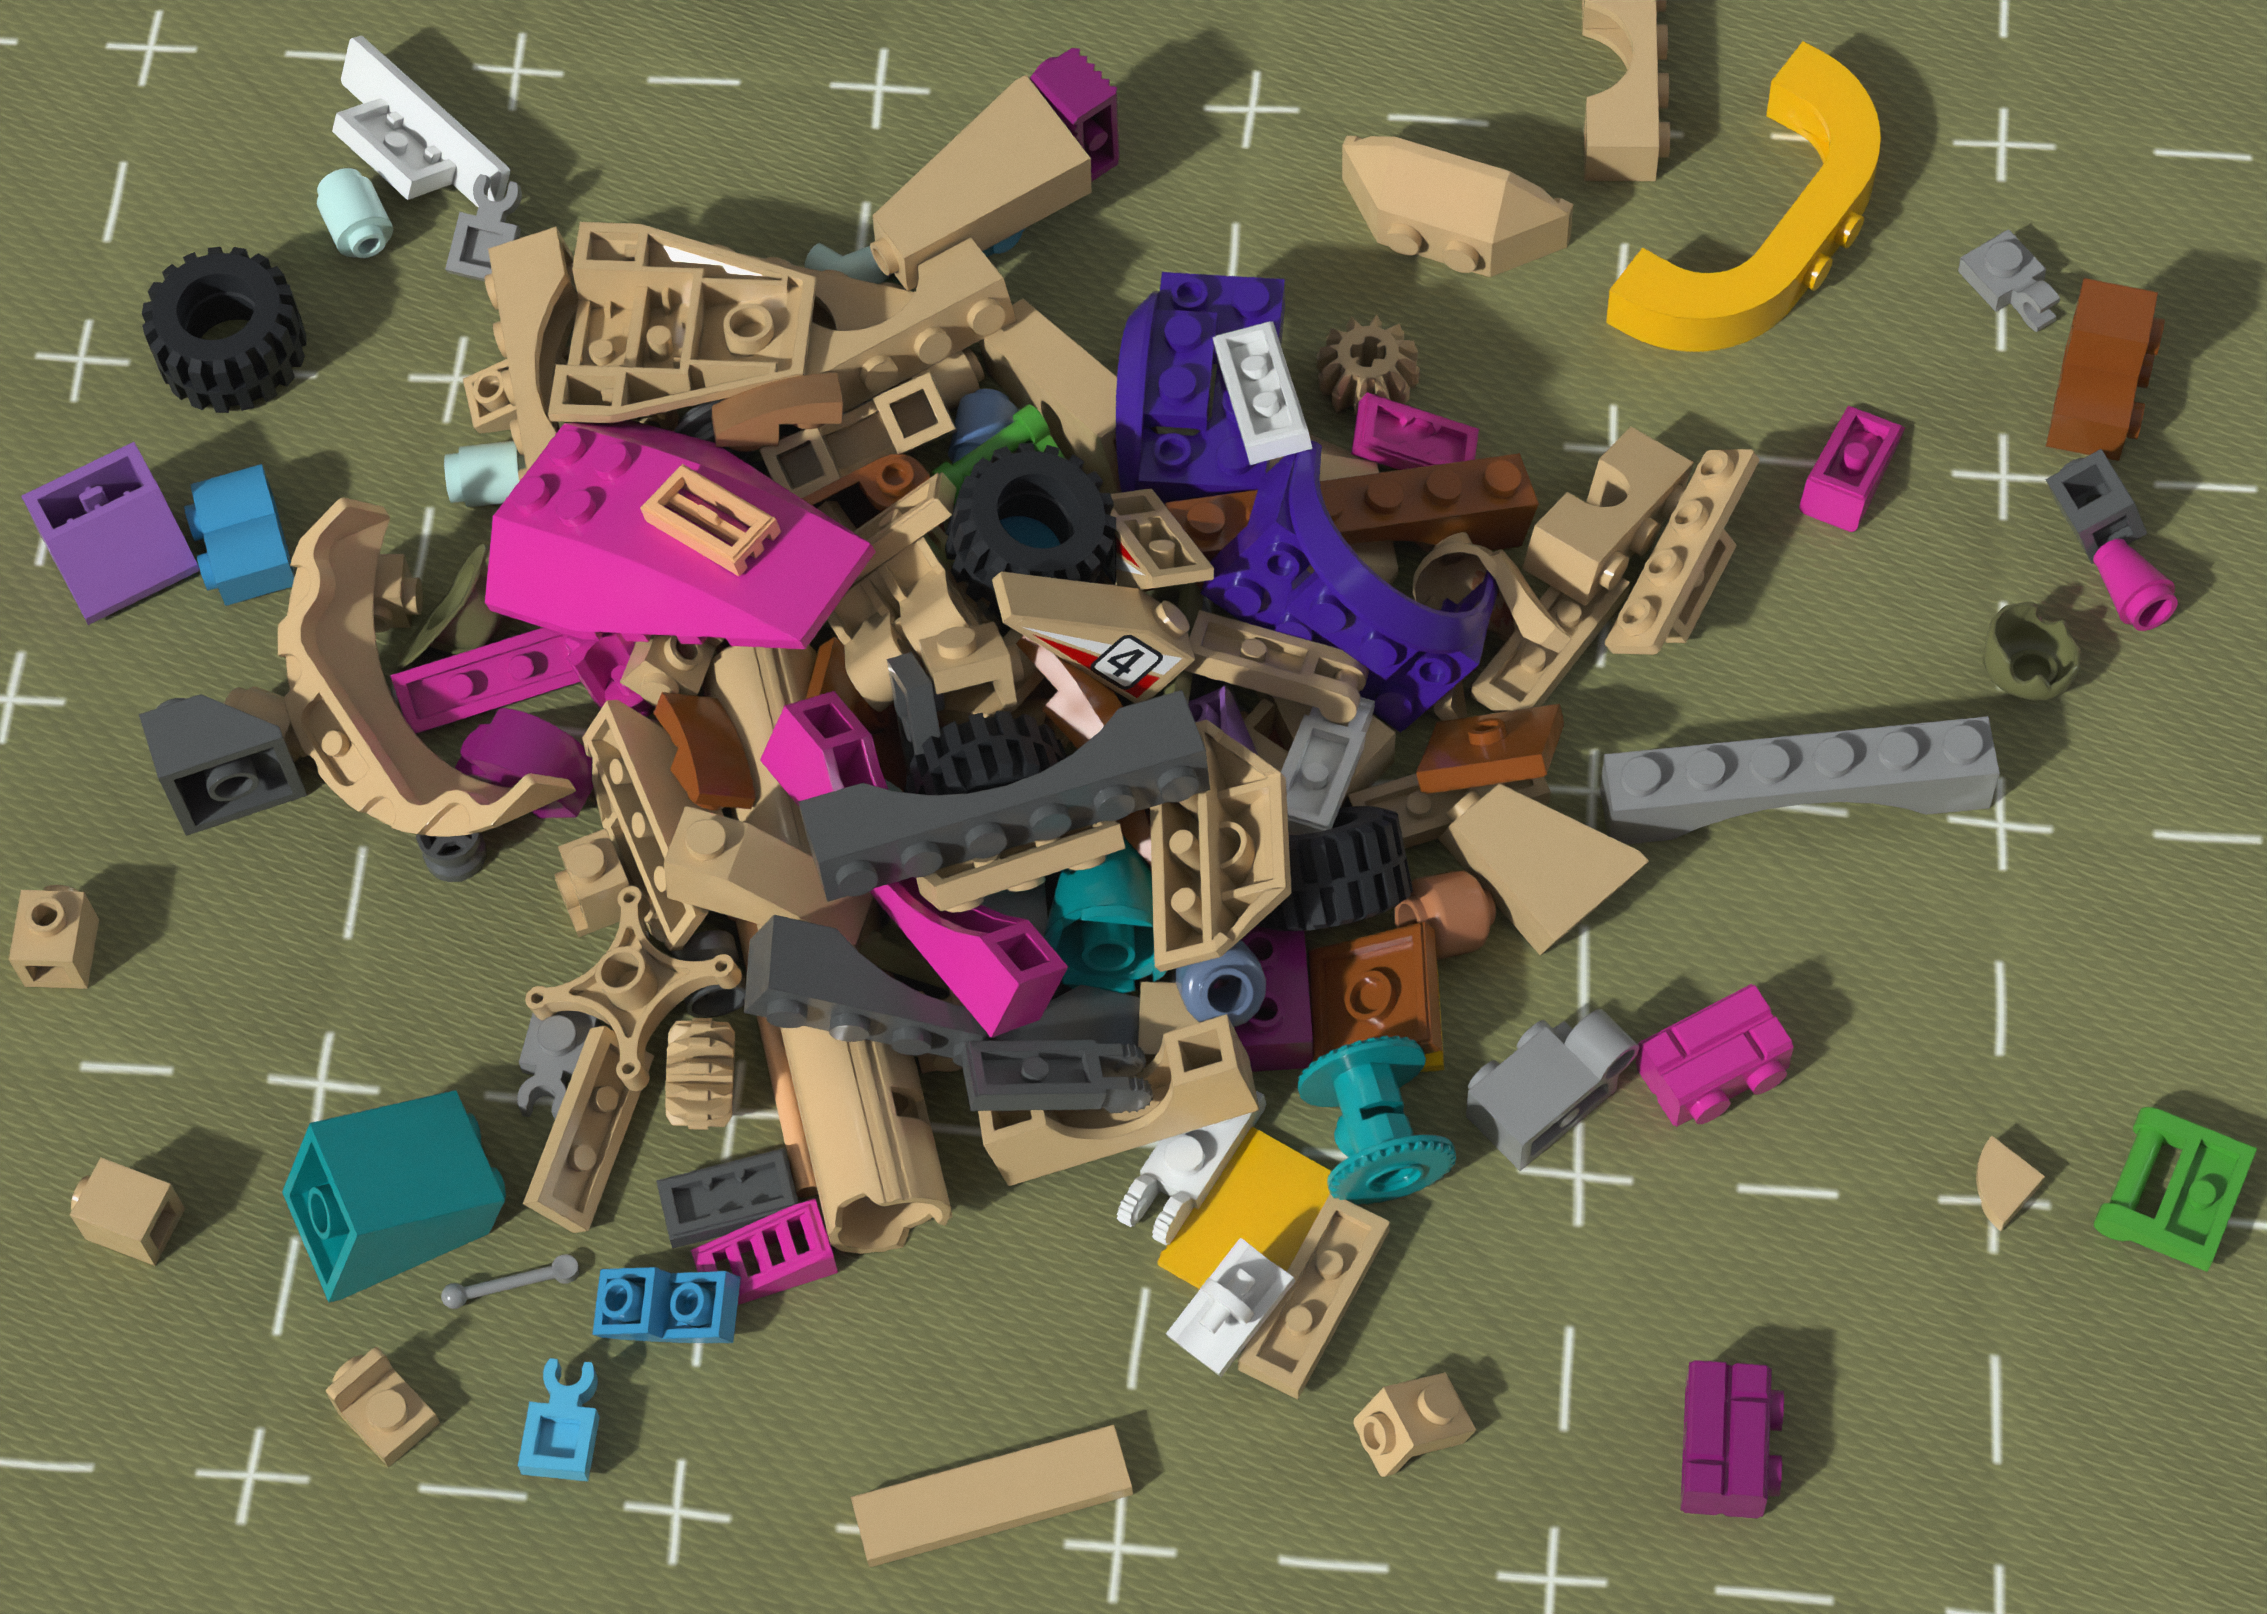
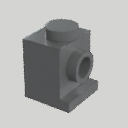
M2102 449L2085 458L2070 461L2058 473L2045 479L2058 508L2082 545L2091 564L2094 563L2095 553L2105 543L2113 539H2124L2127 544H2130L2148 534L2135 502Z

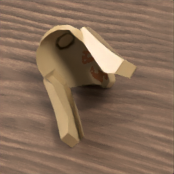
M1465 532L1451 535L1438 543L1434 550L1422 560L1415 571L1412 591L1415 601L1441 611L1443 601L1446 598L1458 604L1483 582L1488 570L1499 586L1488 630L1496 633L1503 641H1507L1519 627L1524 638L1557 653H1560L1571 640V637L1543 607L1518 567L1502 549L1492 552L1486 547L1472 544L1468 534ZM1462 680L1434 703V712L1442 721L1464 718L1467 715Z

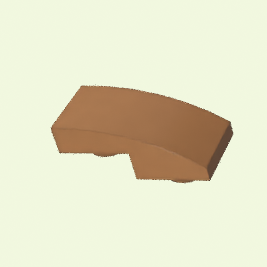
M821 373L790 377L749 389L713 405L711 417L716 447H729L733 450L748 452L757 450L762 446H779V424H792L802 429H816L825 424H842L843 400L838 374Z

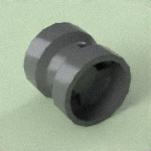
M710 930L693 934L682 950L672 951L673 958L683 961H706L720 954L729 955L735 963L739 958L733 935L721 930ZM742 974L740 983L732 989H724L718 984L703 987L684 998L688 1014L698 1018H713L729 1014L745 1004L746 992L744 974Z

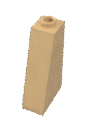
M1024 75L1016 79L872 215L875 241L870 243L872 255L881 271L887 276L894 273L908 292L918 285L919 264L969 238H972L981 251H984L1092 193L1091 158L1029 77Z
M1022 298L1012 305L1017 319L1016 322L978 341L988 373L1021 409L1031 404L1041 413L1048 424L1050 435L1068 461L1074 454L1084 461L1081 469L1083 472L1089 474L1095 471L1100 476L1103 484L1099 493H1121L1116 446L1117 376ZM1157 427L1151 428L1155 433L1159 434Z

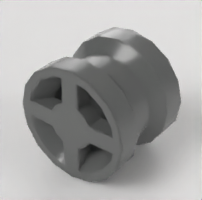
M481 832L450 837L416 834L417 843L429 872L440 880L462 882L469 879L483 867L487 858V846ZM454 845L461 847L459 850L443 852L446 847Z

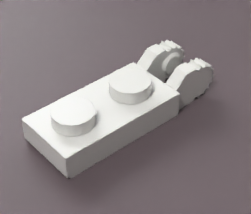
M1360 697L1357 713L1354 719L1349 722L1348 727L1329 722L1317 707H1312L1309 716L1304 714L1281 770V773L1286 777L1288 833L1290 835L1309 834L1332 829L1364 749L1366 733L1375 707L1373 700Z
M1256 1091L1260 1109L1258 1111L1160 1140L1140 1170L1141 1176L1135 1178L1127 1194L1124 1195L1118 1208L1117 1219L1129 1227L1135 1226L1136 1223H1139V1220L1144 1216L1160 1191L1170 1196L1155 1221L1152 1238L1166 1246L1167 1244L1170 1245L1194 1207L1196 1209L1200 1208L1252 1126L1254 1127L1265 1110L1266 1101L1264 1094Z

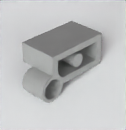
M1597 1009L1588 1014L1574 1029L1565 1021L1554 1028L1545 1020L1535 1023L1518 1041L1516 1046L1518 1050L1501 1064L1496 1060L1490 1061L1470 1080L1468 1084L1466 1117L1519 1171L1617 1090L1619 1074L1637 1055L1639 1045L1603 1009Z

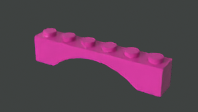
M835 691L784 706L760 761L798 807V801L860 783L889 790L879 765L872 735ZM915 877L880 886L870 891L991 1038L1041 1019L1068 966L1028 919L1007 916L983 905L964 912L940 911L920 894Z

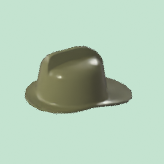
M486 544L479 545L471 553L447 594L409 638L396 660L397 668H404L413 662L428 646L457 655L501 641L506 635L514 618L490 611L485 604L488 565L485 563L488 551Z

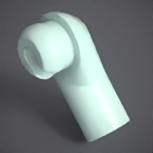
M818 243L810 250L805 260V268L818 271L836 270L850 278L876 284L883 283L890 276L885 275L881 271L872 255L870 246L842 256L823 244Z

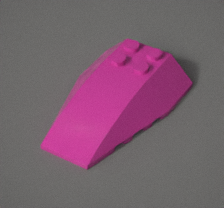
M630 419L616 423H564L493 515L485 604L490 611L578 639L600 640L604 632L621 633L625 641L649 642L652 635L677 636L681 644L703 645L708 637L726 638L731 646L806 649L876 551L871 543L724 448L716 447L713 442ZM682 464L776 518L781 533L773 541L767 537L762 541L764 551L757 558L749 555L745 559L748 568L740 576L735 575L646 522L640 507ZM684 488L677 492L697 505H703L717 513L719 518L745 533L750 528ZM664 506L665 508L676 513L677 515L681 516L682 518L686 519L692 524L698 526L699 528L703 529L704 531L708 532L709 534L713 535L719 540L725 542L731 547L733 546L732 544L728 543L727 541L723 540L722 538L718 537L712 532L706 530L705 528L701 527L700 525L696 524L695 522L691 521L685 516L679 514L678 512L674 511L668 506Z

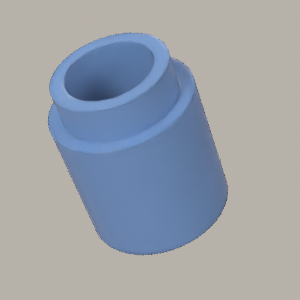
M979 389L960 399L955 419L957 432L952 434L948 451L952 464L1014 422L1013 415L1018 412V409L1009 401L1005 394L993 389Z

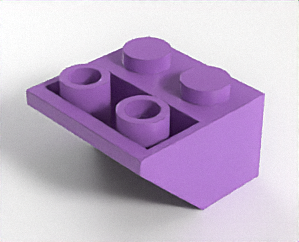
M135 442L21 496L41 538L88 625L200 571L157 482Z

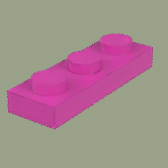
M543 627L390 675L406 722L416 734L581 682L566 659L571 653L565 644V640L569 635Z

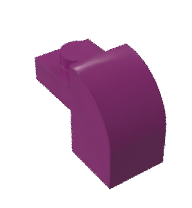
M499 708L491 724H479L477 729L470 733L463 742L460 751L461 757L455 766V769L472 778L508 788H513L529 773L568 779L576 791L532 811L538 818L577 817L593 789V757L586 755L585 747L555 725L534 715L514 709Z

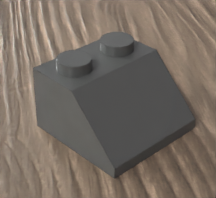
M202 694L187 699H170L161 703L154 710L139 714L158 779L186 836L307 796L294 760L277 725Z

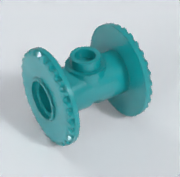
M1382 1036L1346 1044L1341 1048L1329 1051L1326 1055L1320 1056L1317 1061L1311 1062L1309 1067L1302 1071L1303 1074L1299 1076L1298 1091L1304 1102L1319 1107H1340L1342 1115L1338 1118L1334 1138L1338 1148L1348 1158L1338 1164L1327 1178V1186L1333 1198L1347 1200L1355 1205H1369L1395 1200L1434 1184L1435 1181L1442 1179L1444 1174L1450 1172L1451 1167L1455 1165L1456 1150L1453 1143L1442 1136L1414 1135L1409 1119L1403 1111L1404 1103L1399 1088L1416 1077L1426 1062L1424 1051L1415 1040H1410L1408 1037Z

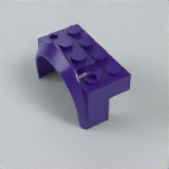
M1162 272L1160 291H1153L1130 314L1122 336L1116 387V446L1121 493L1152 488L1165 505L1167 502L1258 490L1261 478L1269 471L1270 460L1253 465L1249 463L1212 337L1273 321L1280 345H1282L1285 314V279ZM1213 364H1217L1212 416L1208 421ZM1156 426L1191 428L1200 430V432L1194 436L1177 433L1157 434L1151 428Z
M1311 440L1312 449L1284 456L1261 478L1248 525L1210 560V564L1214 568V580L1204 581L1200 593L1241 622L1320 643L1346 652L1369 669L1366 684L1363 690L1359 692L1360 697L1373 700L1375 702L1373 714L1401 733L1479 665L1499 586L1495 578L1487 570L1483 582L1458 604L1446 598L1440 611L1409 598L1384 581L1354 552L1334 524L1320 489L1322 445ZM1310 565L1315 570L1312 574L1306 570Z

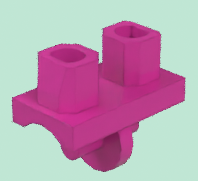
M603 632L600 640L578 639L572 636L566 638L565 644L571 651L566 659L599 710H601L606 700H619L645 717L652 713L653 707L656 706L649 704L642 696L620 683L634 649V642L625 641L621 633Z

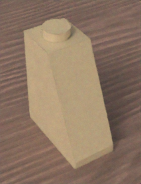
M1500 783L1484 797L1474 789L1456 803L1446 813L1453 823L1439 838L1441 843L1462 867L1479 881L1482 888L1487 889L1491 893L1496 906L1540 956L1649 862L1640 851Z

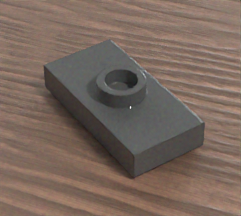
M785 1148L656 1180L668 1235L673 1249L724 1236L799 1203Z

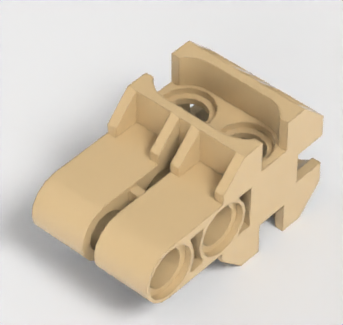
M938 525L854 583L827 619L838 639L844 644L845 668L851 682L864 700L878 712H882L894 703L887 659L912 652L927 674L921 659L920 639L939 635L942 631L952 627L971 628L990 622H995L998 631L1001 630L1000 621L994 615L995 613L988 610L990 602L983 597L975 602L966 594L969 586L968 581L956 582L951 573L955 560L946 559L945 544L948 536L945 535Z

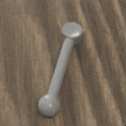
M563 1254L554 1259L552 1266L465 1287L458 1283H450L443 1289L441 1300L448 1308L458 1309L468 1299L550 1279H556L560 1283L568 1284L578 1277L579 1266L573 1256Z

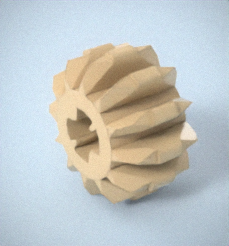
M1378 315L1370 322V326H1361L1351 316L1346 325V332L1331 328L1329 335L1326 337V346L1321 347L1320 352L1317 353V369L1320 372L1318 375L1319 389L1322 395L1332 396V405L1336 413L1352 406L1354 407V415L1357 416L1358 402L1367 392L1406 405L1410 399V389H1415L1416 384L1419 383L1420 368L1417 366V347L1414 341L1404 340V331L1401 329L1400 323L1384 330Z
M693 1018L692 1021H676L670 1028L667 1047L665 1108L666 1117L672 1126H688V1130H708V1127H725L732 1118L735 1031L729 1022L713 1021L712 1018Z

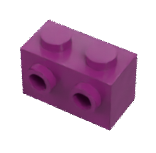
M1256 925L1240 941H1243L1251 949L1261 964L1266 978L1265 998L1259 1011L1246 1023L1236 1026L1234 1029L1249 1056L1252 1072L1308 1068L1309 1064L1313 1062V1036L1304 931H1278Z

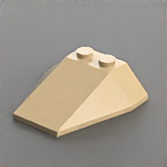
M580 222L572 267L578 305L568 365L556 364L548 411L549 421L616 423L729 398L767 383L805 375L816 293V277L643 224Z

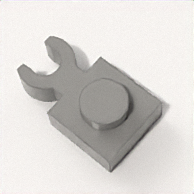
M483 174L476 178L473 186V196L479 206L477 215L459 212L445 268L448 273L485 282V275L492 273L488 248L519 239L521 229L517 225L505 223L507 215L513 213L521 202L522 191L517 182L510 181L505 198L494 202L488 198L491 179Z
M559 1011L555 1016L540 1020L532 1013L519 1059L522 1073L534 1075L527 1079L518 1091L517 1101L522 1116H531L533 1105L538 1098L551 1096L555 1098L551 1112L554 1120L556 1119L566 1093V1083L571 1080L589 1030L601 1026L598 1018L579 1011Z

